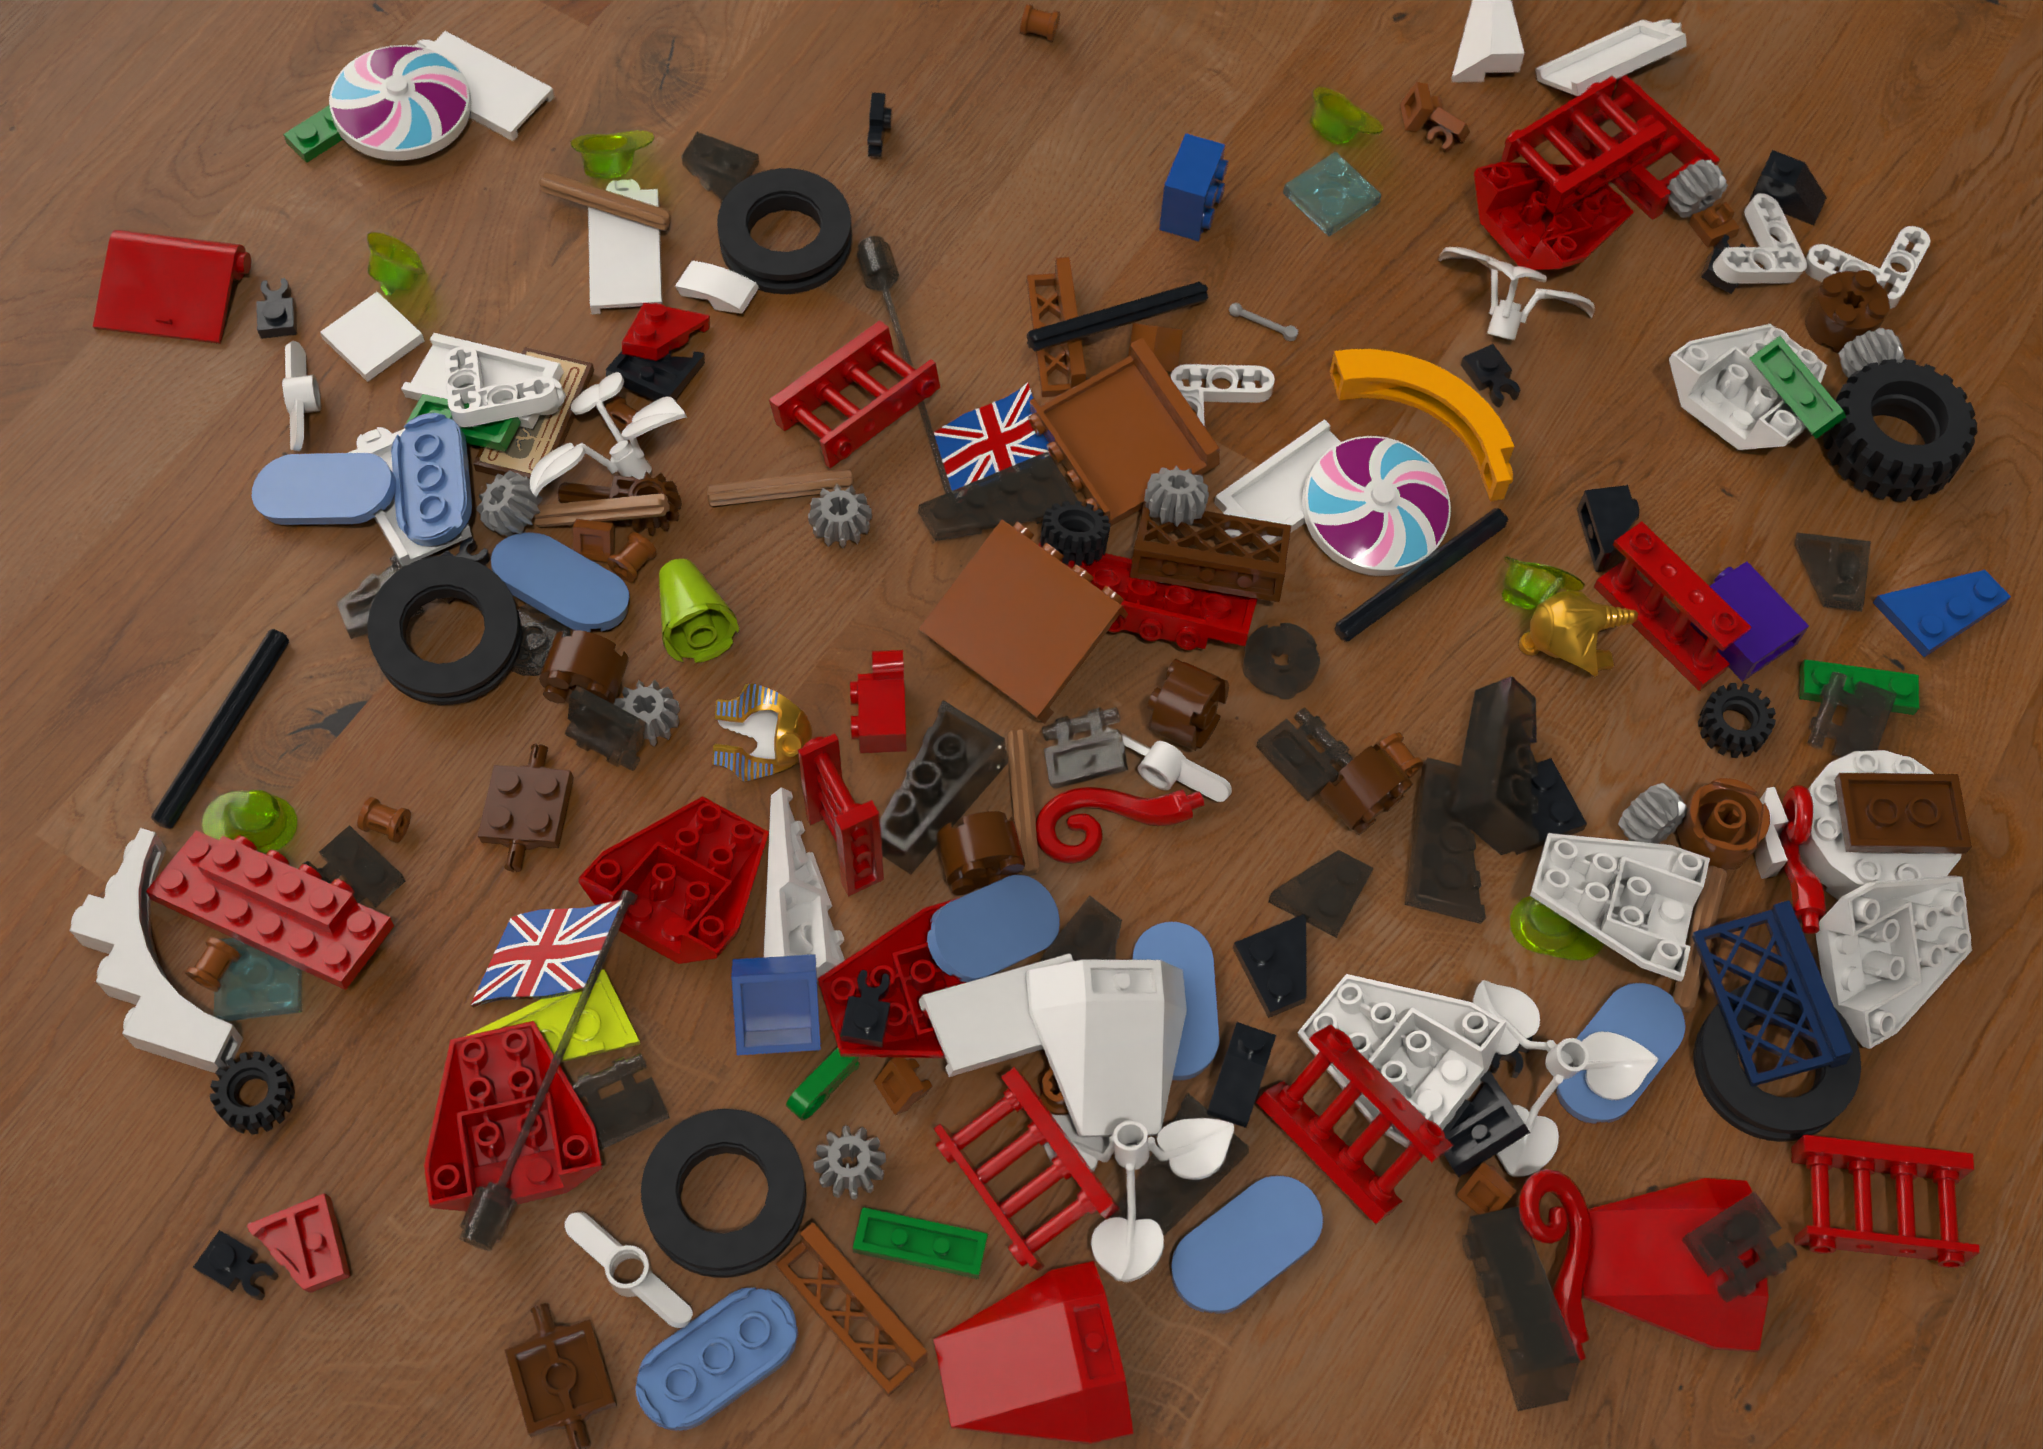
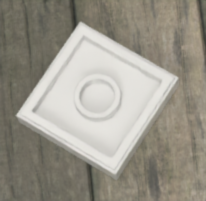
M378 292L371 295L320 332L323 340L367 382L424 342L422 333Z

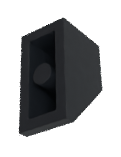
M1772 150L1750 197L1751 201L1757 194H1767L1778 202L1785 215L1813 226L1827 199V196L1805 162Z
M1628 485L1585 490L1577 508L1595 572L1604 571L1618 551L1613 546L1614 541L1633 528L1635 521L1639 519V505L1635 498L1632 499Z
M1236 1022L1207 1115L1247 1128L1276 1038L1275 1034Z

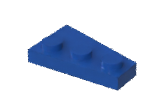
M1981 570L1878 595L1873 604L1923 657H1926L2005 605L2011 596L1986 570Z

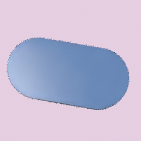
M427 413L410 420L404 426L406 430L402 432L400 437L397 434L392 444L391 458L392 471L396 479L394 497L396 520L399 528L412 542L418 545L437 546L452 540L465 528L472 512L467 445L463 431L456 422L445 415Z
M371 453L289 454L273 460L260 471L252 487V500L256 509L265 518L279 525L359 524L376 517L374 515L375 512L380 508L384 510L391 503L395 494L396 479L388 464L381 457Z
M530 532L515 534L499 542L492 552L491 569L502 579L513 596L573 630L587 632L601 628V631L609 630L621 623L628 613L629 591L619 576L549 536Z
M1011 875L951 901L938 909L931 918L933 922L931 930L928 931L927 942L931 955L941 970L949 976L954 974L962 978L959 981L970 982L991 976L1048 948L1055 941L1059 932V912L1053 897L1041 883L1029 876Z
M1164 922L1149 928L1140 936L1134 947L1132 960H1162L1183 970L1187 1012L1172 1080H1188L1202 1073L1211 1064L1216 1056L1219 1045L1214 958L1210 944L1198 930L1179 922Z
M1633 983L1619 988L1609 997L1576 1038L1582 1042L1586 1037L1596 1032H1611L1639 1043L1658 1058L1656 1065L1646 1075L1636 1091L1620 1100H1608L1595 1094L1586 1083V1070H1581L1573 1077L1564 1079L1556 1088V1094L1560 1104L1573 1117L1580 1121L1594 1124L1597 1122L1609 1123L1623 1117L1681 1044L1685 1034L1683 1012L1680 1006L1674 1002V998L1657 986L1646 983Z
M1270 1176L1252 1184L1187 1234L1178 1244L1172 1259L1171 1273L1172 1283L1179 1297L1195 1310L1215 1314L1228 1313L1243 1305L1314 1247L1323 1225L1322 1209L1318 1199L1305 1184L1286 1176Z
M756 1287L739 1289L722 1299L691 1321L687 1326L661 1342L645 1356L639 1368L636 1383V1396L643 1412L652 1422L669 1430H688L706 1422L787 1362L794 1351L797 1341V1323L792 1308L778 1293L768 1289L767 1291L756 1289Z

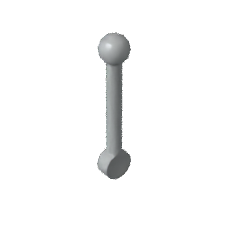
M1232 303L1229 307V312L1234 317L1243 316L1280 332L1287 341H1294L1297 338L1298 329L1295 326H1281L1244 310L1239 303Z

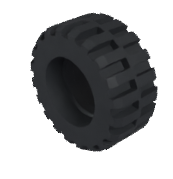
M1896 359L1882 360L1880 365L1874 362L1863 366L1860 371H1855L1842 386L1835 399L1844 411L1846 418L1823 435L1824 447L1830 449L1827 456L1833 466L1838 465L1839 470L1837 472L1845 480L1848 478L1855 483L1854 487L1861 492L1866 489L1873 493L1872 497L1885 499L1887 496L1892 497V501H1906L1908 497H1911L1912 500H1920L1926 498L1928 494H1936L1942 490L1947 483H1950L1969 455L1975 443L1974 437L1977 434L1976 419H1973L1976 415L1971 402L1966 403V393L1961 387L1956 388L1952 384L1953 379L1946 373L1943 376L1934 371L1935 367L1928 364H1925L1924 367L1916 365V361L1904 359L1902 363H1897ZM1891 416L1909 423L1920 433L1925 444L1909 445L1890 438L1877 426L1873 417Z

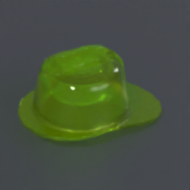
M1317 87L1313 90L1312 97L1316 104L1310 119L1311 126L1331 143L1342 144L1349 142L1359 131L1368 134H1380L1384 130L1379 120L1356 107L1338 92L1325 87Z
M640 130L613 134H588L574 138L570 144L574 150L581 152L584 172L587 176L615 178L623 175L630 169L635 150L651 144L655 137L651 132Z
M371 232L367 235V243L370 249L367 272L371 278L380 283V287L386 295L391 296L395 290H409L420 274H426L420 257L407 244L390 235L379 232Z
M1504 556V561L1509 566L1503 580L1502 598L1505 602L1521 609L1530 610L1536 608L1538 604L1557 594L1560 589L1575 591L1584 589L1585 584L1581 579L1562 569L1544 564L1523 562Z
M231 791L217 797L209 804L203 814L201 826L204 834L217 840L222 836L232 840L238 835L244 836L256 845L257 851L267 853L269 850H279L291 841L297 830L298 819L294 808L286 800L266 791Z
M1531 896L1523 898L1513 908L1510 916V929L1516 941L1525 949L1539 954L1567 960L1584 961L1594 957L1604 945V943Z

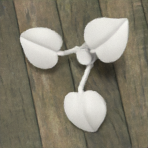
M1446 247L1439 256V261L1449 258L1476 259L1491 269V309L1489 314L1492 315L1487 334L1515 341L1520 322L1526 323L1528 314L1540 299H1559L1583 309L1591 318L1593 317L1595 306L1589 299L1570 292L1536 288L1534 295L1523 311L1520 312L1521 305L1513 302L1519 278L1526 277L1541 282H1546L1547 276L1530 268L1514 267L1509 263L1461 247ZM1498 271H1502L1511 279L1507 299L1500 300L1498 306Z
M618 372L601 380L600 384L587 388L577 396L571 404V410L575 415H580L597 406L618 442L609 452L612 456L610 461L583 443L575 447L572 443L562 445L545 455L534 467L530 477L532 493L537 498L538 493L544 486L576 466L582 460L585 453L606 466L611 474L618 471L624 477H631L632 475L638 480L644 478L645 472L650 473L652 467L645 459L636 437L672 421L687 418L685 412L672 397L660 398L638 411L633 416L632 423L628 424L622 434H620L604 407L603 401L620 392L624 384V378Z
M1486 980L1479 983L1475 991L1472 1003L1506 1022L1505 1030L1495 1053L1500 1055L1510 1054L1518 1047L1519 1043L1526 1049L1547 1050L1546 1067L1553 1075L1552 1081L1534 1103L1530 1112L1522 1106L1513 1105L1530 1131L1529 1134L1496 1154L1507 1173L1513 1177H1524L1537 1172L1555 1154L1559 1142L1558 1128L1551 1119L1537 1115L1541 1107L1564 1079H1569L1581 1070H1586V1083L1595 1094L1608 1100H1620L1628 1097L1638 1089L1646 1075L1658 1061L1654 1054L1639 1043L1611 1032L1593 1033L1582 1042L1575 1038H1567L1558 1045L1553 1040L1548 1042L1529 1041L1527 1038L1532 1037L1540 1025L1539 1010L1530 997L1515 988L1493 984Z
M1070 1114L1053 1115L1092 1171L1096 1169L1098 1160L1108 1162L1114 1152L1118 1164L1126 1168L1128 1220L1112 1217L1103 1221L1092 1235V1252L1097 1263L1117 1281L1130 1282L1145 1276L1156 1266L1162 1256L1164 1237L1159 1224L1154 1220H1136L1135 1170L1146 1164L1149 1159V1151H1151L1160 1161L1169 1160L1171 1170L1179 1177L1192 1180L1209 1177L1218 1171L1224 1163L1234 1134V1124L1207 1118L1174 1121L1166 1125L1158 1133V1148L1155 1144V1138L1148 1137L1146 1128L1136 1121H1126L1119 1124L1111 1137H1079ZM1047 1142L1044 1148L1053 1164L1052 1159L1057 1154Z

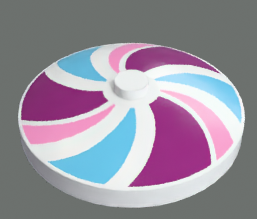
M410 45L383 47L357 57L338 74L332 85L329 99L333 122L341 137L356 150L384 160H412L431 155L445 148L463 131L471 112L469 87L461 70L450 59L440 53Z
M1356 437L1333 446L1315 463L1303 492L1302 506L1305 522L1317 545L1340 565L1366 575L1391 576L1407 572L1436 551L1447 532L1450 522L1451 505L1449 493L1443 478L1435 466L1411 446L1386 437Z

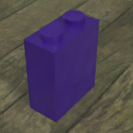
M1747 561L1736 569H1733L1731 566L1726 568L1715 578V583L1710 585L1752 627L1749 632L1723 652L1720 649L1718 650V653L1730 663L1729 668L1742 682L1796 646L1809 627ZM1693 623L1690 624L1705 640L1707 639V636Z

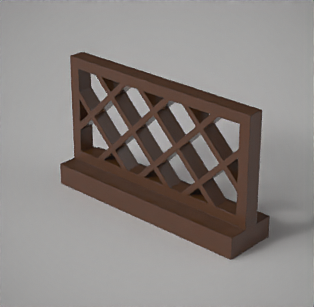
M1144 501L1133 551L1131 578L1280 602L1292 525L1205 511L1202 518L1194 519L1193 523L1203 524L1206 528L1195 532L1184 522H1180L1178 527L1173 522H1167L1158 526L1149 518L1150 510L1145 507L1146 501ZM1178 529L1185 537L1174 541L1167 533ZM1235 529L1239 530L1242 534L1232 538L1225 530ZM1214 535L1222 543L1211 547L1204 539ZM1272 535L1282 537V539L1269 544L1262 536ZM1157 538L1161 543L1150 541ZM1252 542L1259 550L1249 554L1241 546ZM1194 544L1198 549H1192V548H1186V547L1191 546V545ZM1231 550L1236 556L1224 553ZM1269 557L1273 562L1264 561L1261 559Z

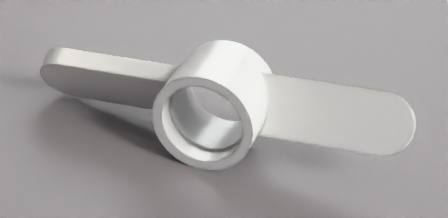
M292 341L285 346L283 395L287 411L290 414V449L300 451L304 441V413L320 411L321 398L315 375H306V353L303 347L298 342Z
M1103 726L1101 733L1145 756L1138 766V772L1152 786L1161 790H1169L1177 780L1217 802H1223L1231 795L1232 788L1226 779L1186 759L1183 753L1173 745L1157 741L1150 748L1109 726Z
M584 1212L572 1213L567 1217L565 1221L566 1233L605 1268L606 1276L615 1292L625 1297L638 1296L672 1327L683 1328L689 1324L692 1318L691 1307L652 1273L647 1256L641 1249L631 1245L622 1246ZM626 1259L642 1261L644 1271L635 1282L621 1284L614 1279V1271L622 1261Z

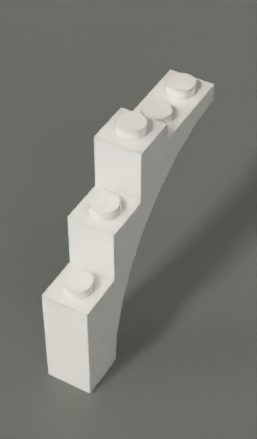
M140 828L136 838L131 840L126 846L124 860L117 874L109 879L105 888L104 899L88 894L83 906L78 907L73 914L70 932L82 946L109 954V956H106L101 961L95 982L109 997L136 1005L127 1013L122 1032L134 1048L216 1073L219 1067L226 1071L229 1065L225 1061L231 1057L235 1058L243 1037L232 1024L204 1013L179 995L168 981L159 964L151 935V899L147 895L146 890L154 882L167 848L155 832Z

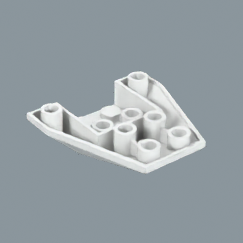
M1771 324L1692 340L1675 351L1669 358L1681 407L1738 450L1786 446L1805 429V426L1750 360L1751 356L1778 336H1781L1820 383L1827 367L1825 363L1817 358L1815 353L1804 349L1790 339L1785 331L1775 328Z
M1548 833L1530 896L1639 967L1682 982L1691 947L1685 945L1692 910L1704 888L1710 858L1673 845Z
M1942 876L1868 882L1842 896L1819 921L1820 930L1815 935L1823 982L1833 1006L1847 1021L1854 1036L1863 1047L1871 1049L1898 1033L1972 951L1963 877Z
M1078 960L1027 970L1029 1013L1078 1136L1111 1137L1115 1128L1126 1121L1139 1122L1146 1128L1148 1136H1158V1133L1162 1130L1187 1012L1183 970L1162 960Z
M1346 974L1298 1031V1036L1316 1056L1320 1051L1308 1040L1314 1033L1330 1024L1336 1029L1343 1031L1350 1037L1353 1046L1427 1120L1433 1121L1443 1130L1456 1115V1111L1465 1099L1468 1100L1480 1085L1482 1076L1488 1072L1505 1030L1506 1022L1472 1002ZM1333 1064L1328 1067V1073L1343 1090L1350 1081ZM1363 1094L1354 1103L1370 1123L1380 1113ZM1394 1125L1385 1133V1135L1406 1148L1411 1144Z

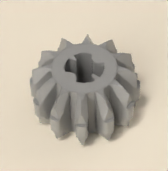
M1699 160L1694 165L1689 164L1685 170L1679 171L1677 177L1671 179L1670 185L1667 186L1671 191L1668 201L1673 210L1678 212L1681 217H1691L1693 214L1713 206V203L1721 198L1728 185L1718 165H1715L1711 160Z
M1878 328L1873 332L1867 331L1861 336H1856V339L1847 342L1838 353L1841 367L1848 378L1855 371L1862 370L1863 366L1877 362L1880 365L1882 360L1896 359L1897 363H1902L1905 359L1904 350L1898 336L1894 334L1893 330H1885L1884 328Z
M1177 466L1173 470L1161 467L1160 472L1151 474L1144 497L1146 501L1145 507L1149 508L1150 517H1160L1162 524L1169 521L1173 522L1176 527H1178L1180 522L1192 525L1194 519L1202 518L1209 496L1208 485L1203 483V476L1192 475L1191 469L1183 471L1179 470Z
M508 471L504 476L497 474L492 484L486 483L487 490L479 495L482 502L476 509L481 514L480 520L484 522L486 527L509 537L514 532L521 534L525 525H532L531 519L534 515L540 513L537 505L541 503L543 498L539 494L537 498L534 496L530 488L529 478Z
M836 484L832 492L822 488L820 498H812L810 503L811 510L808 514L809 524L813 527V534L816 536V539L824 537L828 547L835 541H839L840 546L844 549L847 540L858 544L860 534H868L872 510L867 505V498L864 493L856 494V490L852 485L845 491L841 490L838 484Z
M638 680L637 689L631 690L624 687L622 691L624 698L615 699L614 707L617 712L613 715L614 723L620 727L621 736L625 740L633 737L634 743L639 747L645 739H649L650 744L655 747L657 743L656 737L661 736L669 740L671 736L669 728H678L679 718L677 714L680 711L679 703L676 699H673V693L669 687L660 689L659 683L656 680L649 687H644L643 682Z
M1664 783L1650 786L1631 802V805L1623 811L1618 825L1630 841L1659 844L1661 841L1666 840L1672 832H1675L1678 825L1683 822L1687 806L1673 788L1670 789Z
M845 1125L842 1128L843 1137L838 1138L835 1133L829 1131L826 1135L829 1145L817 1146L816 1153L821 1159L814 1162L815 1172L822 1173L819 1181L823 1188L833 1185V1195L835 1197H840L846 1188L849 1189L851 1199L855 1200L858 1198V1187H862L866 1192L871 1193L874 1191L871 1179H883L884 1171L879 1166L886 1163V1154L877 1151L880 1147V1140L877 1137L866 1140L867 1130L865 1128H860L855 1136H851L850 1127ZM846 1157H851V1161H853L854 1157H856L858 1165L850 1168L849 1164H847L846 1168H844L842 1160Z

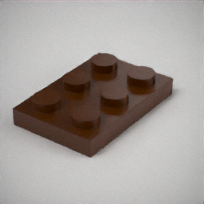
M1839 773L1834 779L1846 852L1966 854L1972 848L1958 774Z

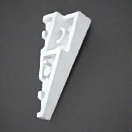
M1472 0L1452 75V82H1483L1485 74L1489 72H1519L1524 57V49L1511 0Z
M781 787L771 795L764 957L816 954L818 982L820 976L845 961L840 947L845 940L842 931H834L828 914V910L832 907L814 854L806 852L801 839L805 829L802 821H795L789 802L793 799L792 792Z

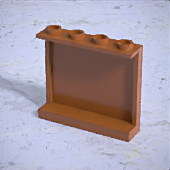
M1143 338L1130 344L1131 355L1045 404L1039 406L1035 398L1029 400L1032 415L1028 417V420L1038 436L1044 434L1049 442L1047 449L1051 457L1057 464L1063 463L1067 469L1065 475L1069 484L1075 492L1081 490L1087 499L1084 501L1085 506L1089 503L1094 505L1093 511L1101 509L1104 512L1103 516H1108L1110 527L1143 508L1145 490L1147 489L1151 474L1159 473L1161 467L1173 470L1177 466L1179 470L1183 471L1191 469L1192 475H1202L1220 465V448Z
M1002 519L920 626L919 630L1045 724L1054 713L1049 707L1118 616L1126 618L1128 613L1121 605L1124 599L1107 586L1101 591L1091 584L1094 577L1077 564L1072 569L1061 562L1064 556L1048 543L1040 547L1031 540L1034 534L1022 524L1016 521L1011 526Z

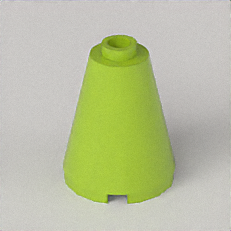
M674 559L666 563L659 572L662 640L668 655L681 662H684L683 658H694L695 663L705 662L718 657L734 643L732 637L735 631L737 633L739 631L735 614L692 561L688 559Z

